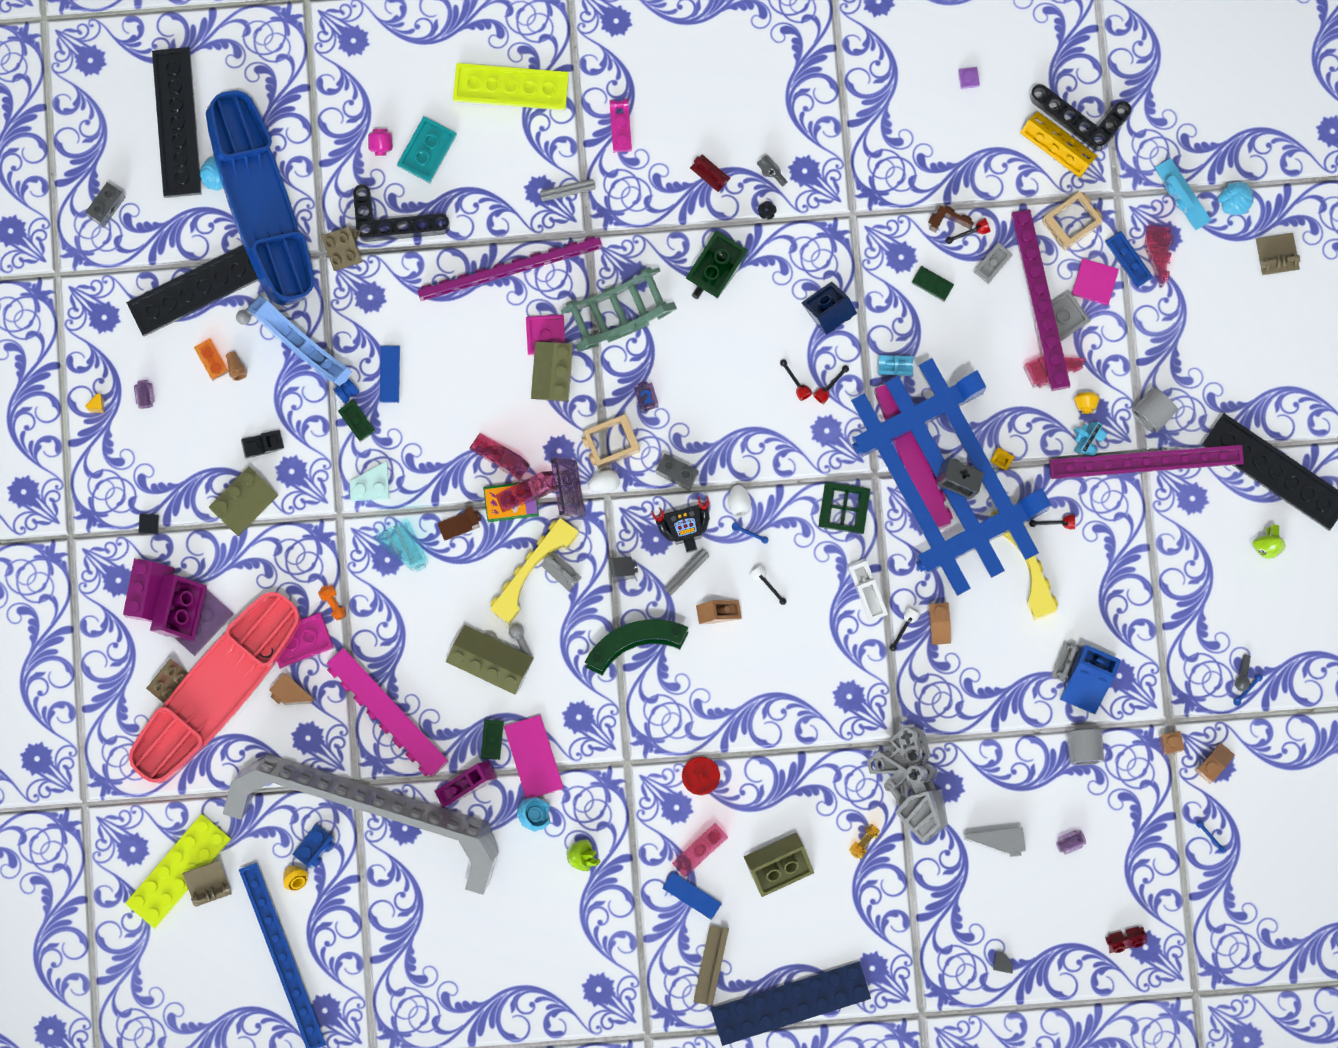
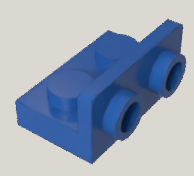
M316 824L292 855L308 868L312 869L313 866L316 868L323 860L321 856L324 852L328 853L335 845L333 842L335 838Z

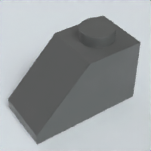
M631 557L608 559L613 583L635 578L638 568L636 561L632 562Z

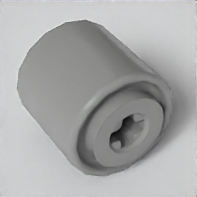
M1152 387L1132 409L1136 420L1146 429L1154 432H1159L1178 411L1177 406L1172 400L1155 387Z
M1082 727L1067 733L1071 765H1092L1105 762L1102 730L1095 727Z

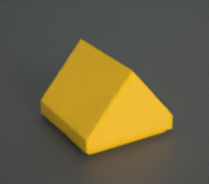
M97 393L85 407L89 412L105 413L104 399Z
M998 447L990 462L1007 471L1015 457Z

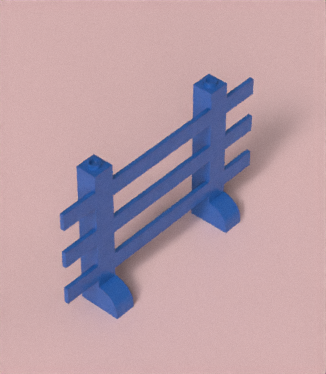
M933 358L919 365L934 393V396L914 405L899 376L885 382L901 413L882 423L878 419L865 393L851 400L867 430L854 437L852 446L856 454L860 453L862 457L878 450L931 549L917 556V567L920 572L924 571L926 575L942 567L958 596L970 590L971 587L956 559L976 550L990 577L993 578L999 575L1005 569L990 541L1007 532H1010L1025 560L1039 554L1024 523L1047 512L1051 507V503L1041 488L1025 497L1019 503L1012 504L960 409V406L984 394L986 385L978 370L949 388ZM943 415H946L973 466L978 471L984 473L982 482L999 512L979 523L964 496L942 487L965 529L962 533L946 541L892 444L893 441L912 432L938 480L941 465L946 461L926 424Z

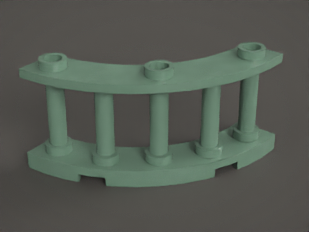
M645 268L640 271V275L618 287L611 286L599 295L581 301L575 299L566 303L567 306L561 310V313L572 312L582 335V341L575 345L578 352L598 347L599 342L607 340L609 343L649 326V321L656 317L660 320L677 309L674 302L667 304L665 301L663 302L653 279V276L660 272V268ZM644 281L647 282L656 302V308L650 312L646 310L636 287ZM627 290H630L640 313L639 318L631 322L627 320L617 298V295ZM610 299L620 321L619 327L612 330L607 328L597 306V303ZM589 306L600 329L599 334L593 336L589 334L579 311Z

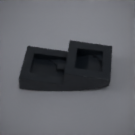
M280 430L241 439L245 459L284 449Z

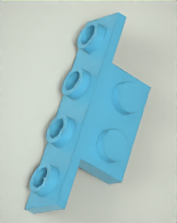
M1171 158L1155 167V170L1165 184L1167 192L1173 196L1178 209L1183 211L1195 231L1212 221Z

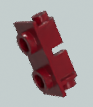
M703 154L700 157L698 156L690 167L693 172L717 192L731 179Z
M1136 926L1126 929V937L1123 936L1122 931L1108 934L1105 940L1107 945H1109V954L1114 952L1121 953L1125 949L1139 948L1146 944L1147 934L1144 928Z

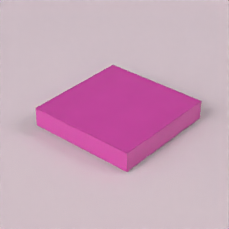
M1082 258L1072 295L1108 306L1119 269Z
M564 315L526 317L528 355H534L535 342L565 343Z

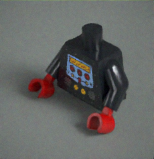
M699 496L697 499L698 505L664 514L660 507H658L660 510L659 515H655L651 511V515L656 520L660 533L669 541L675 542L676 545L684 543L686 553L698 550L695 540L702 538V534L707 530L710 520L708 496H706L707 501L704 503L700 502Z

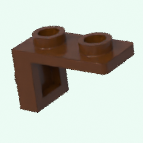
M940 206L937 213H932L928 221L931 224L929 230L935 233L944 217L970 230L974 225V222L971 221L972 218L964 214L959 215L948 206Z
M471 506L465 509V513L439 522L438 527L444 541L480 528L478 522L481 521L478 510L474 511Z

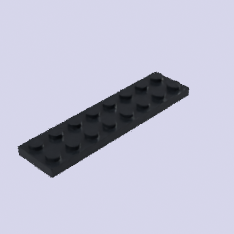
M190 47L152 51L163 197L202 195Z
M242 245L126 303L142 336L145 337L259 280L245 247Z
M1223 413L1202 443V446L1207 448L1242 445L1244 464L1232 465L1233 467L1330 531L1338 520V489Z

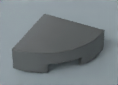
M996 951L993 970L1013 974V966L1010 959L1004 953Z

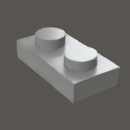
M997 243L975 269L974 273L989 284L1013 254L1000 243Z

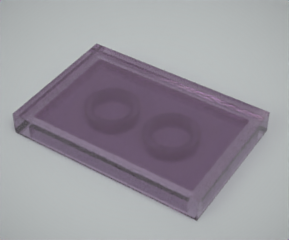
M552 458L551 466L559 514L571 517H584L585 509L577 460Z
M206 589L194 641L175 639L192 655L196 656L234 613Z

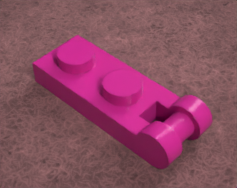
M628 99L616 102L615 100H609L613 153L632 151ZM616 109H623V113L616 114Z

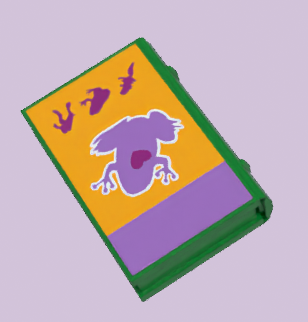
M535 480L500 485L493 484L492 486L483 487L488 523L539 516Z

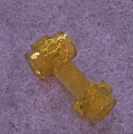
M873 824L866 827L865 831L867 833L859 843L855 841L849 849L851 855L856 859L859 858L861 860L868 851L865 847L873 837L877 839L880 830Z

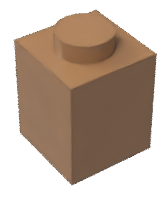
M1181 731L1159 736L1163 756L1180 753L1185 750Z

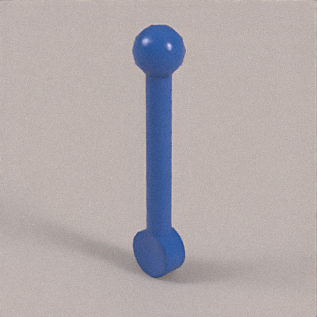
M733 523L731 526L732 530H739L761 540L763 544L769 541L768 537L759 536L739 527L738 523Z
M1257 674L1249 688L1239 698L1234 699L1233 704L1239 706L1241 700L1256 683L1262 681L1263 676Z
M1197 821L1196 826L1201 828L1224 854L1226 852L1225 848L1205 828L1203 821Z

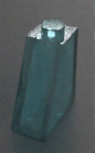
M408 520L373 536L377 544L410 571L416 570V572H419L426 568V564H429Z

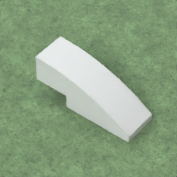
M861 559L846 565L869 621L871 622L888 615L867 560Z

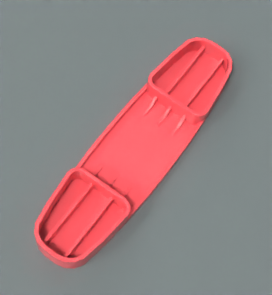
M265 593L248 606L227 627L226 632L192 668L164 705L155 711L139 734L129 752L130 765L136 773L152 783L161 784L169 781L223 729L273 668L300 627V612L290 600L280 593ZM271 648H273L274 651H273V654H272L271 657H269V658H263V657L260 656V653H261L263 656H269V655L271 654V652H272V649H271Z

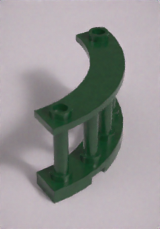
M647 619L628 623L610 632L595 645L584 662L587 664L585 668L603 676L608 667L621 654L648 644L665 645L681 650L689 634L687 632L689 627L661 619Z

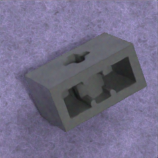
M106 182L85 213L88 218L104 228L126 197L122 191Z
M664 454L656 469V474L690 491L699 475V471Z
M949 458L941 465L937 485L972 499L980 491L984 473L978 471L975 467L961 463L957 459Z

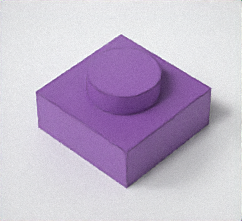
M977 67L958 69L961 89L980 86Z

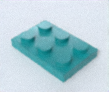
M423 116L399 159L397 167L431 183L457 137V133Z

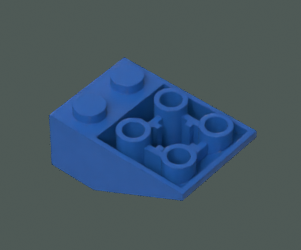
M1088 645L1080 646L1060 700L1096 714L1115 677L1121 659Z

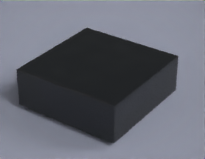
M140 514L138 533L158 535L160 516Z

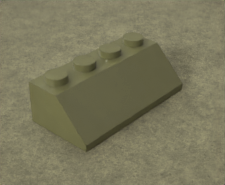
M465 624L455 640L446 662L516 695L524 682L534 657Z

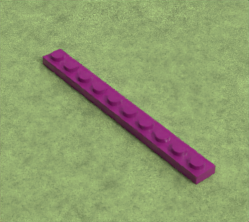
M1031 210L1012 212L1011 217L1051 391L1068 389L1071 385Z
M588 237L584 240L585 242L578 244L577 242H571L566 245L567 247L561 249L554 247L544 254L537 252L531 254L530 258L527 259L516 258L512 260V263L506 265L499 263L489 270L483 268L475 271V274L459 275L455 280H442L438 285H424L421 287V290H417L420 301L422 302L602 249L600 237Z
M1242 445L1053 459L1050 460L1051 479L1243 465Z

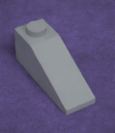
M1023 827L965 834L963 836L966 841L1003 854H1010V857L1022 856L1021 852L1026 851Z

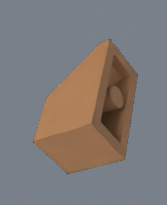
M712 600L696 605L699 624H715L742 619L739 600Z
M949 603L929 604L931 644H951Z
M285 673L269 689L272 693L270 697L278 704L280 702L284 705L312 704L315 701Z
M1220 742L1195 772L1211 784L1226 768L1235 754Z

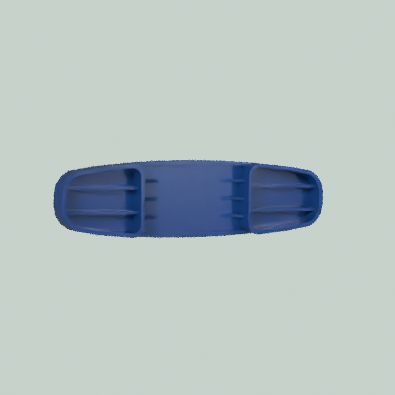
M239 90L222 92L216 95L210 102L205 114L214 158L234 222L267 297L279 305L298 303L304 300L313 289L314 276L306 239L298 230L287 191L270 149L271 137L256 105L249 95Z

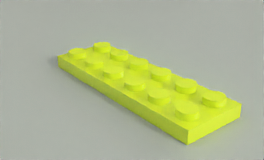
M456 63L453 101L566 110L569 72Z
M201 814L125 904L156 929L188 891L182 873L212 863L232 839Z

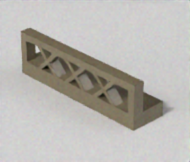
M712 925L709 927L693 1001L695 1003L713 1006L729 928Z

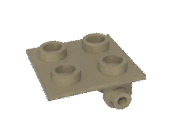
M349 226L321 235L334 271L363 262L355 242L360 236L359 230L351 229Z
M1293 233L1256 238L1262 275L1300 270V255H1297Z
M170 658L146 689L164 703L183 681L188 672Z
M219 860L182 873L191 896L192 904L195 907L232 894Z

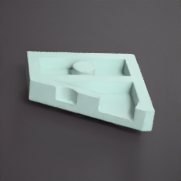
M387 462L381 463L350 481L351 501L389 499Z

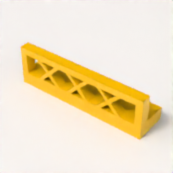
M1039 111L1027 121L1020 132L1079 178L1083 176L1087 168L1097 158L1095 153Z

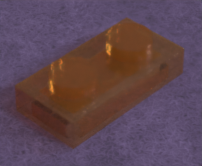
M210 338L194 347L212 381L229 372Z

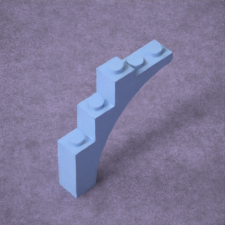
M259 296L249 307L248 311L273 336L287 345L300 359L307 362L321 377L332 381L338 386L348 380L352 371L301 332L268 300Z

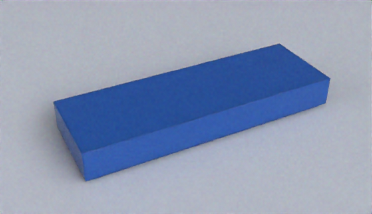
M1122 231L1105 241L1136 288H1139L1153 278Z
M381 346L380 403H399L400 346Z
M672 872L662 888L710 920L713 919L722 905L721 902Z

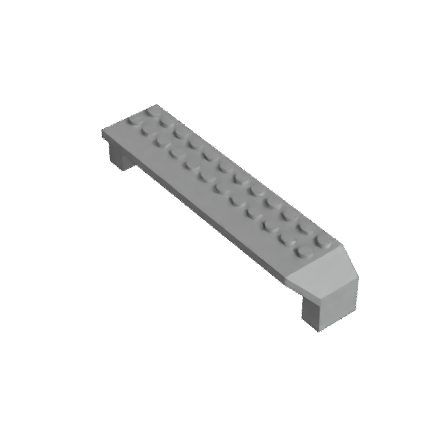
M270 754L264 755L242 769L231 781L223 810L224 815L241 820L250 809L254 791L269 783H274L458 840L472 864L465 890L484 895L490 884L499 850L487 821Z

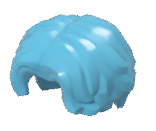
M210 157L201 167V181L208 189L219 191L223 189L215 158Z
M1239 181L1229 183L1219 194L1218 200L1222 203L1224 213L1240 215L1246 214L1251 208L1255 196L1247 183Z
M538 797L524 799L517 809L519 822L523 827L533 832L543 830L551 823L548 815L550 804Z

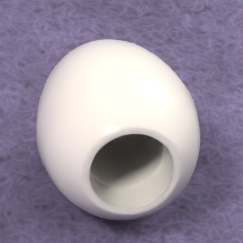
M612 470L601 471L589 480L588 487L595 493L613 492L620 484L619 476Z
M735 485L731 489L728 498L729 509L737 517L747 515L751 509L750 496L741 485Z

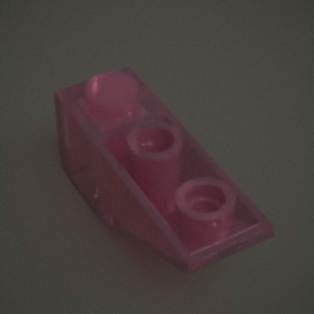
M1148 225L1144 249L1159 286L1163 287L1165 282L1169 281L1170 271H1167V263L1170 264L1172 253L1168 251L1169 245L1173 244L1174 235L1170 234L1171 228Z
M1043 356L1024 364L1023 369L1032 388L1037 386L1042 388L1049 384ZM1064 357L1067 372L1073 371L1075 373L1083 369V365L1086 362L1085 358Z
M479 433L469 448L519 481L530 466L520 455Z
M542 471L496 495V498L504 513L544 497L560 488L553 471Z
M714 823L672 864L685 878L727 841L728 836Z

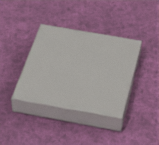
M1069 290L1052 301L1060 341H1063L1091 321Z

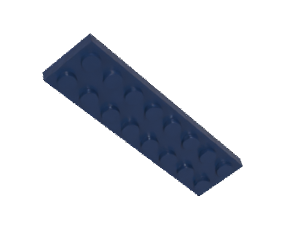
M855 962L710 1009L721 1045L725 1046L870 1000L871 996L860 962Z

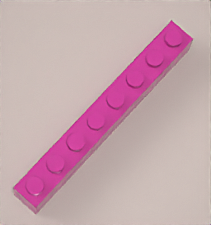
M883 385L875 388L874 394L885 421L900 414L901 412L887 386ZM912 432L893 441L902 463L938 529L949 526L953 516L950 509L945 507V495L943 491H939L937 486L938 480L935 474H932L930 465Z
M344 648L326 663L329 666L327 671L334 678L338 676L342 680L340 685L347 692L351 690L355 694L353 699L360 706L364 704L368 708L366 713L373 720L377 718L381 722L379 727L386 734L390 732L393 735L394 739L392 741L400 749L403 746L406 749L407 753L405 755L413 763L415 760L420 765L418 769L425 777L430 775L433 778L449 763L443 754Z

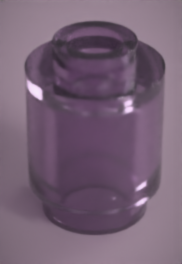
M148 380L137 381V384L134 385V394L138 408H152L155 402L153 384L149 383Z
M1074 830L1061 835L1056 842L1059 852H1063L1065 855L1083 848V845L1087 844L1081 830Z

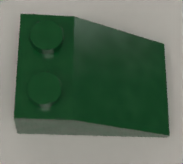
M716 230L686 279L718 299L749 255V251Z

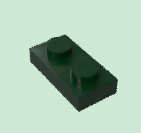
M923 266L920 267L912 281L913 285L945 302L954 287L953 283Z
M354 400L338 410L359 442H362L376 432Z
M484 719L481 759L500 760L504 721Z

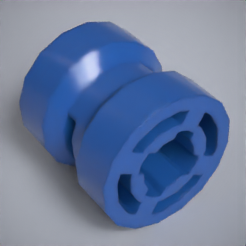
M349 378L343 383V386H336L333 389L344 404L349 401L350 395L356 396L359 393V390Z

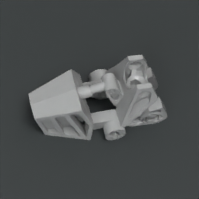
M906 727L889 740L896 748L894 752L886 750L884 753L877 751L867 761L870 774L894 773L885 782L884 788L892 793L899 806L895 814L925 843L948 825L942 789L936 790L933 784L938 771L934 765L924 764L930 758V750L925 732L919 727ZM921 749H923V750L925 751V758L922 759V760H921V758H922V751H921ZM873 761L875 763L876 770H874L872 767ZM906 780L911 782L915 795L909 796L907 799L898 790Z

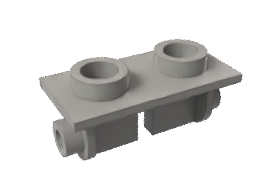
M555 552L548 555L541 565L568 592L582 578Z
M1064 641L1051 675L1052 678L1067 682L1080 647L1078 644Z

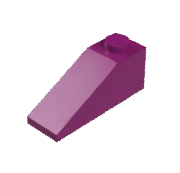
M489 761L477 763L434 792L442 807L446 808L483 788L498 777Z

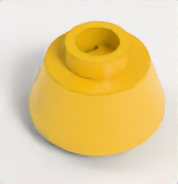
M1093 392L1078 393L1074 397L1077 409L1082 411V414H1092L1093 410L1097 409L1100 400L1098 394Z
M296 865L287 867L283 873L284 887L291 891L303 888L308 881V873Z

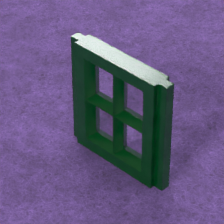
M825 482L818 527L864 534L871 489ZM835 490L845 492L843 506L833 504ZM849 493L859 494L857 508L847 507ZM832 508L842 510L840 524L830 522ZM846 510L856 512L854 526L844 524Z

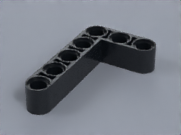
M1042 84L1035 85L1030 94V100L1035 106L1095 151H1101L1108 145L1128 120L1131 113L1129 103L1125 101L1118 102L1102 123L1097 126ZM1042 92L1044 97L1037 98L1034 93ZM1056 103L1059 108L1053 110L1049 104ZM1120 108L1124 109L1127 114L1120 115L1117 110ZM1070 114L1074 120L1067 121L1064 116ZM1107 123H1112V124H1114L1115 129H1112V130L1108 129V128L1106 127V124H1107ZM1086 126L1089 131L1086 133L1081 132L1079 127ZM1100 137L1104 143L1098 144L1094 138Z
M360 184L353 191L356 230H359V238L363 242L444 235L450 230L449 219L444 214L374 220L372 196L368 186ZM362 191L367 192L365 198H359L358 194ZM362 210L369 211V214L365 217L359 215ZM439 221L446 222V225L443 228H438L436 226L437 222ZM426 223L427 227L420 230L417 228L418 224ZM406 224L408 225V229L406 231L402 232L398 230L399 226ZM383 226L390 228L387 233H381L380 229ZM369 228L371 231L368 235H362V229Z

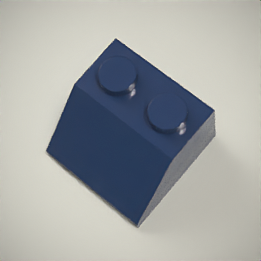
M830 282L801 303L816 325L826 335L857 314L850 298L833 282Z

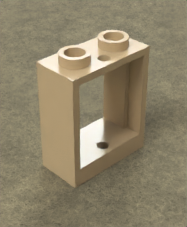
M1079 191L1047 214L1042 222L1063 250L1066 251L1101 226L1103 216L1098 209L1094 210L1091 206L1090 198ZM1076 201H1079L1094 222L1072 238H1069L1054 217Z
M626 414L583 431V444L585 448L589 447L592 453L589 455L590 461L598 469L640 453V447ZM621 424L630 448L600 460L590 435Z

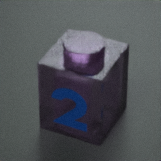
M647 381L638 383L637 387H634V393L640 413L659 408L653 384Z

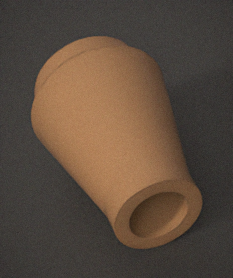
M233 351L226 354L230 378L233 381H240L246 378L247 368L237 353Z

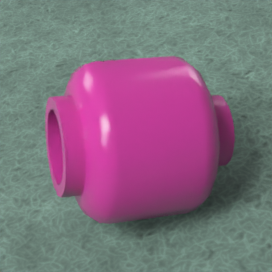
M373 129V132L368 134L369 151L375 152V156H386V152L393 149L392 133L388 132V129Z

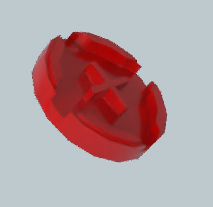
M693 758L683 768V785L694 795L703 796L710 794L719 784V768L709 758Z

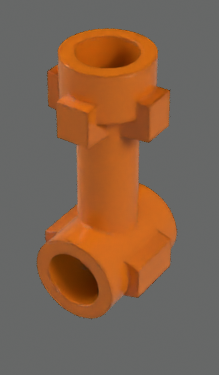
M326 585L320 588L318 595L322 602L327 600L333 610L331 616L336 621L344 618L346 610L344 607L340 608L333 597L337 595L333 586Z

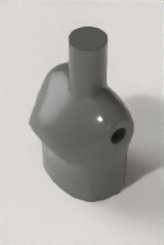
M769 155L764 156L757 162L763 176L774 177L782 187L788 183L781 174L780 167Z

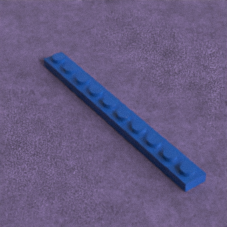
M258 863L239 869L241 878L305 1047L321 1048L326 1046L325 1039Z

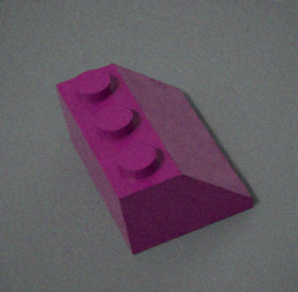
M134 558L123 615L130 619L152 622L163 575H174L175 568L153 561Z
M163 575L150 631L167 637L194 641L207 585L178 575Z

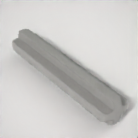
M590 179L540 191L541 200L548 201L595 190V181Z
M701 549L665 586V591L669 595H673L709 557L708 552Z

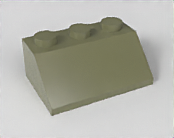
M535 342L531 399L569 402L573 344Z
M248 466L209 506V509L239 537L278 497V494Z
M793 833L743 856L761 897L814 874L804 845L797 833Z

